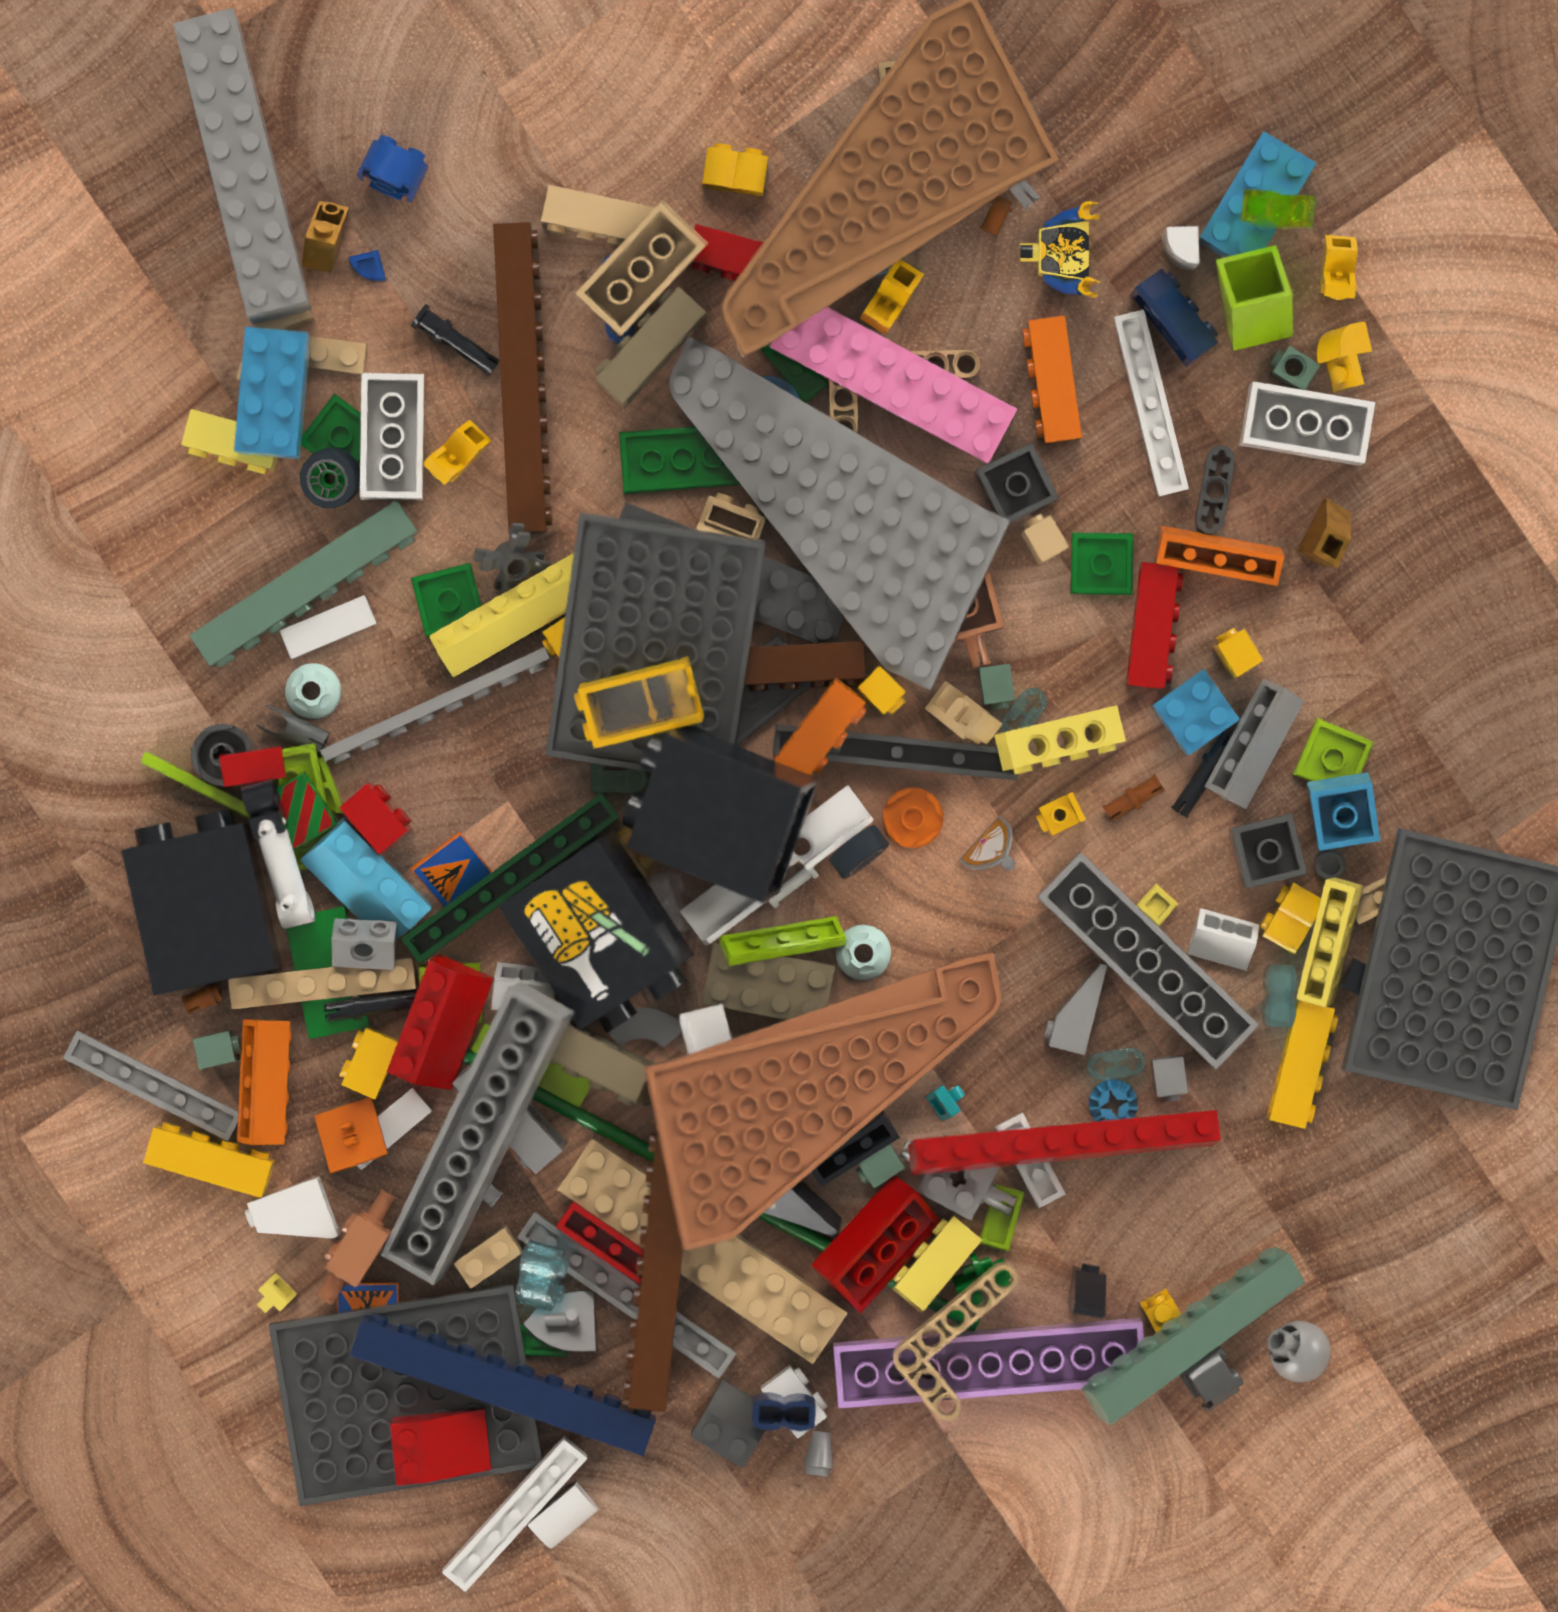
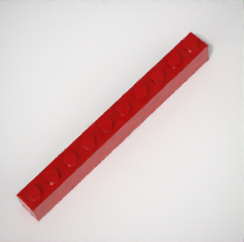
M1217 1110L914 1139L908 1144L911 1175L913 1176L1207 1147L1221 1141Z

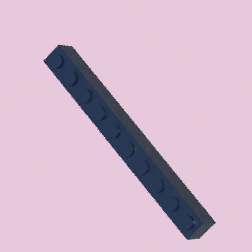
M371 1313L370 1317L363 1316L350 1356L644 1456L656 1422V1415L651 1414L652 1410L628 1408L627 1405L622 1404L623 1400L610 1394H605V1397L593 1394L594 1390L581 1384H576L575 1387L564 1384V1379L558 1376L547 1374L546 1377L534 1374L535 1369L529 1366L517 1364V1367L505 1364L506 1360L500 1356L488 1354L485 1357L476 1354V1349L471 1346L459 1344L456 1347L447 1344V1339L442 1336L429 1334V1337L418 1334L417 1328L407 1324H400L399 1327L389 1324L386 1317Z

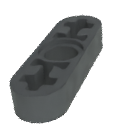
M1216 446L1206 456L1195 516V525L1204 534L1218 532L1224 523L1235 463L1234 453L1227 446ZM1219 451L1224 452V457L1229 459L1228 463L1222 465L1220 473H1226V479L1220 476H1208L1209 470L1213 473L1216 472L1217 462L1212 461V456H1217ZM1212 481H1217L1223 486V495L1218 499H1212L1207 495L1206 487ZM1203 501L1209 504L1221 503V510L1215 507L1213 511V518L1218 519V523L1213 524L1210 529H1207L1206 523L1201 521V517L1207 516L1209 512V506L1203 507Z

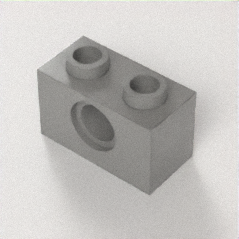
M335 918L332 934V967L394 970L397 952V922Z

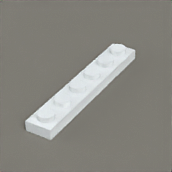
M1140 310L1116 316L1113 319L1157 495L1161 497L1188 490L1189 487L1145 311Z
M563 1436L442 1568V1573L466 1592L587 1460V1454L566 1436Z

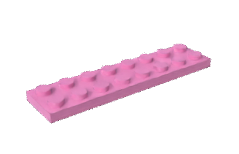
M828 307L779 337L770 345L771 349L986 464L990 462L1017 411V408Z

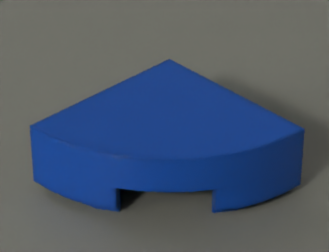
M379 250L348 257L354 270L362 277L377 282L387 281Z

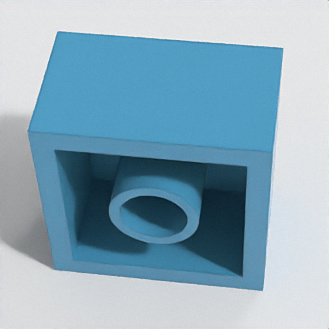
M1205 669L1200 670L1151 705L1186 756L1192 754L1240 720Z
M1368 772L1307 782L1315 841L1319 851L1381 841L1373 786Z

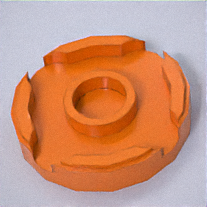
M907 787L896 791L887 800L883 809L882 823L886 834L895 843L906 848H919L930 844L938 836L943 825V810L940 802L931 792L922 788Z

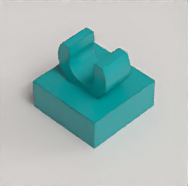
M959 1085L952 1087L948 1091L944 1086H940L924 1097L941 1121H945L961 1111L956 1102L964 1097L965 1093Z

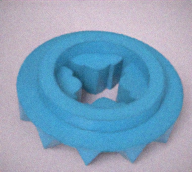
M1109 1079L1099 1083L1092 1090L1089 1097V1111L1096 1122L1134 1118L1138 1109L1137 1096L1132 1087L1117 1079ZM1109 1091L1112 1092L1116 1100H1126V1102L1118 1106L1117 1117L1110 1108H1100V1106H1104L1109 1102Z

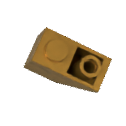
M318 202L304 239L303 267L332 273L339 255L349 207L331 202Z
M1324 497L1297 552L1319 566L1338 568L1351 542V512Z

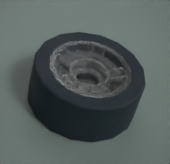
M872 825L843 844L831 855L829 861L839 875L845 879L860 871L888 848L889 842L878 827Z

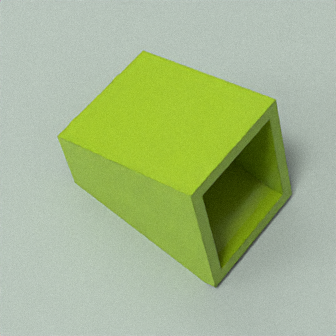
M1274 245L1217 259L1216 267L1225 326L1233 351L1293 337V295L1277 246Z

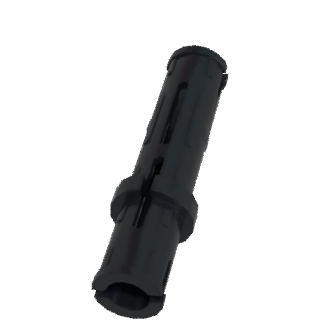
M1224 731L1220 733L1221 735L1209 753H1204L1202 756L1203 762L1176 802L1171 806L1177 813L1180 811V814L1185 818H1188L1190 812L1206 790L1204 786L1230 740L1229 734Z
M412 989L359 998L357 995L351 996V1000L324 1003V1012L335 1010L337 1012L327 1013L325 1018L327 1022L347 1018L361 1020L362 1016L411 1009L414 1000L406 1001V999L415 998L417 991Z

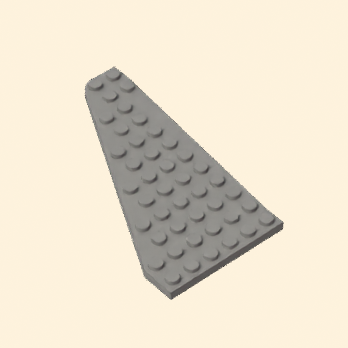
M688 337L670 375L669 385L674 400L884 668L932 690L1011 521L978 506L716 349Z

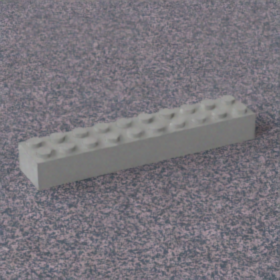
M229 8L173 23L247 318L254 325L311 310L312 306L239 18L234 8Z
M519 982L508 989L380 1255L432 1285L446 1276L574 1011L523 982Z

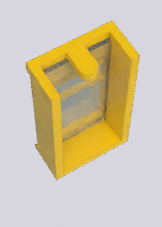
M688 656L679 660L587 683H580L578 693H575L578 711H584L587 721L583 723L586 740H592L594 749L699 723L704 718Z

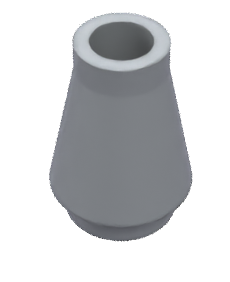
M813 1431L803 1466H806L805 1474L830 1476V1469H833L831 1433Z

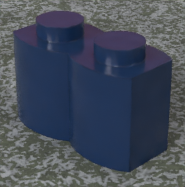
M771 1392L756 1394L753 1396L752 1425L762 1430H776L783 1426L793 1431L815 1428V1398L802 1393L790 1394L785 1397Z

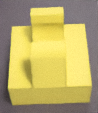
M275 1273L258 1290L264 1298L257 1306L264 1313L273 1305L281 1311L297 1293Z

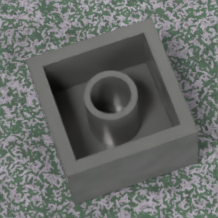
M1032 443L975 471L994 513L1010 520V524L1059 499Z
M1288 813L1228 828L1243 888L1248 889L1307 874L1293 814Z

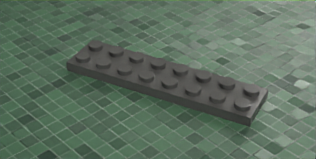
M625 502L619 517L693 529ZM763 556L754 620L816 644L835 643L845 617L811 574Z

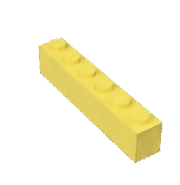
M574 553L429 636L438 655L453 678L566 613Z

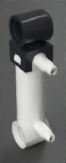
M274 779L242 786L243 803L250 816L249 823L254 839L259 841L276 897V909L283 929L314 922L315 912L309 893L305 891L287 831L289 824L283 804L281 805L279 791Z

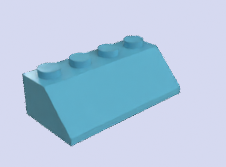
M345 817L300 859L359 920L397 922V939L408 932L432 909L430 902L382 854L379 855Z

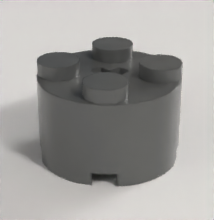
M215 724L205 728L198 735L191 748V762L194 770L202 779L213 785L224 786L220 759L217 758V754L222 752V747L231 753L256 750L251 736L245 730L234 725Z
M1220 1346L1180 1374L1181 1379L1196 1399L1201 1396L1204 1399L1205 1403L1201 1406L1207 1412L1212 1411L1240 1391L1239 1387L1244 1384L1236 1370H1230L1225 1364L1224 1360L1227 1359V1356Z

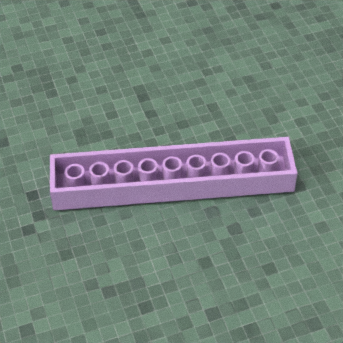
M1140 1318L967 1331L960 1333L932 1356L929 1361L954 1390L959 1399L1081 1389V1387L1088 1383L1091 1376L1105 1371L1113 1365V1361L1117 1357L1128 1354L1137 1347V1344L1144 1339L1143 1322ZM940 1334L922 1336L923 1342L928 1345L936 1344L940 1338ZM907 1336L833 1342L838 1409L924 1402L896 1368L893 1361L894 1348ZM905 1349L899 1353L898 1360L902 1364L909 1365L915 1360L916 1354L912 1350ZM926 1373L919 1377L918 1384L920 1387L928 1389L935 1384L936 1380L932 1374ZM947 1397L941 1400H951V1398Z

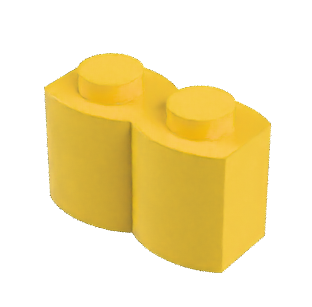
M714 143V148L707 147L702 180L703 188L763 196L768 156H764L762 150L745 148L744 152H737L732 150L733 146L723 143Z
M1292 882L1288 887L1285 885L1281 887L1274 900L1278 902L1273 914L1269 911L1266 913L1259 928L1263 929L1261 937L1285 951L1295 954L1317 917L1321 898Z

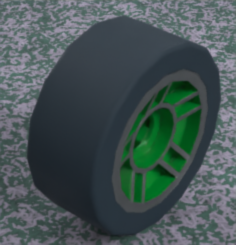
M325 448L311 455L303 464L300 472V486L304 495L313 504L322 508H337L349 502L358 493L360 488V467L357 460L349 452L340 448ZM327 473H332L335 476V482L331 484L328 482L329 477Z

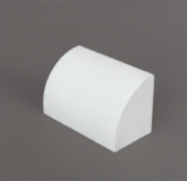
M1198 226L1167 227L1162 234L1164 253L1169 261L1178 268L1194 271L1199 265Z
M1200 908L1191 934L1187 954L1246 971L1257 944L1259 924Z
M497 962L491 1010H499L508 989L519 982H523L555 1000L556 993L538 967Z
M576 1481L539 1511L528 1523V1526L546 1546L553 1549L600 1509Z

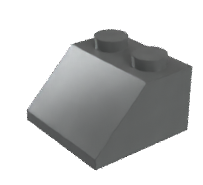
M722 1379L691 1430L690 1437L744 1468L765 1430L752 1425L753 1397Z

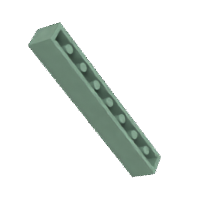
M395 500L190 634V637L209 666L214 667L218 665L219 668H223L236 659L233 654L242 648L245 651H249L261 643L259 637L270 631L273 635L287 626L285 620L295 614L299 618L313 609L311 603L321 597L325 601L339 591L337 586L347 580L351 584L364 575L362 570L367 566L373 564L374 567H377L390 558L388 553L393 549L399 547L400 550H403L416 541L414 536L419 532L399 501Z
M1275 1246L1260 1253L1257 1260L1250 1265L1239 1268L1235 1272V1276L1227 1282L1213 1287L1210 1294L1201 1301L1193 1302L1179 1317L1165 1322L1162 1329L1153 1336L1142 1339L1131 1352L1117 1357L1113 1361V1365L1105 1371L1091 1376L1088 1383L1081 1387V1390L1097 1418L1112 1425L1303 1285L1305 1281L1290 1254Z

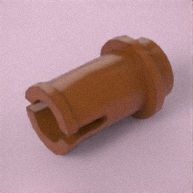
M1001 196L990 201L992 205L980 229L997 237L1008 212L1013 211L1011 208L1013 202Z
M217 983L206 984L205 988L182 996L184 1007L189 1015L212 1004L218 1006L219 1001L224 1000L222 991Z

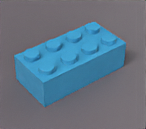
M1263 131L1199 236V244L1222 258L1266 248L1315 167L1316 162Z
M245 327L234 451L236 453L300 459L311 336L308 332Z

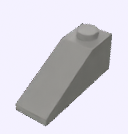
M1099 963L1056 1012L1053 1021H1047L1043 1038L1048 1039V1046L1085 1055L1107 969L1106 964Z

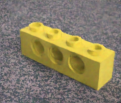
M1117 705L994 735L1002 770L1013 769L1015 775L1032 771L1031 764L1042 762L1043 768L1061 764L1060 757L1070 755L1071 761L1089 757L1088 750L1096 748L1099 754L1117 750L1115 744L1126 741ZM1086 727L1090 728L1093 733L1091 742L1085 737ZM1058 734L1064 737L1065 746L1063 749L1057 744ZM1030 741H1033L1037 746L1035 756L1029 751Z
M1335 877L1325 881L1296 999L1323 1007L1334 1004L1364 885Z

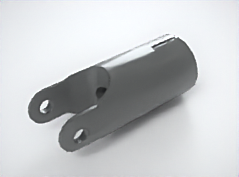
M266 705V707L282 714L287 720V726L283 732L276 733L257 724L261 730L293 746L315 743L318 757L320 756V750L325 747L322 744L326 745L330 732L282 709Z

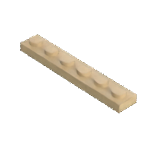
M413 958L396 959L394 970L326 967L228 979L231 1009L417 988Z

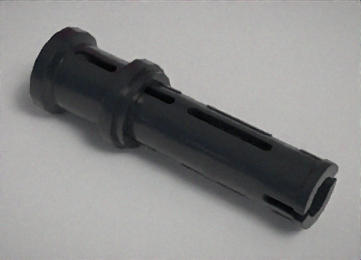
M425 304L412 322L411 327L414 329L418 327L432 337V342L439 345L441 343L490 376L500 360L452 327L453 324L449 319L443 320L430 310L429 305Z

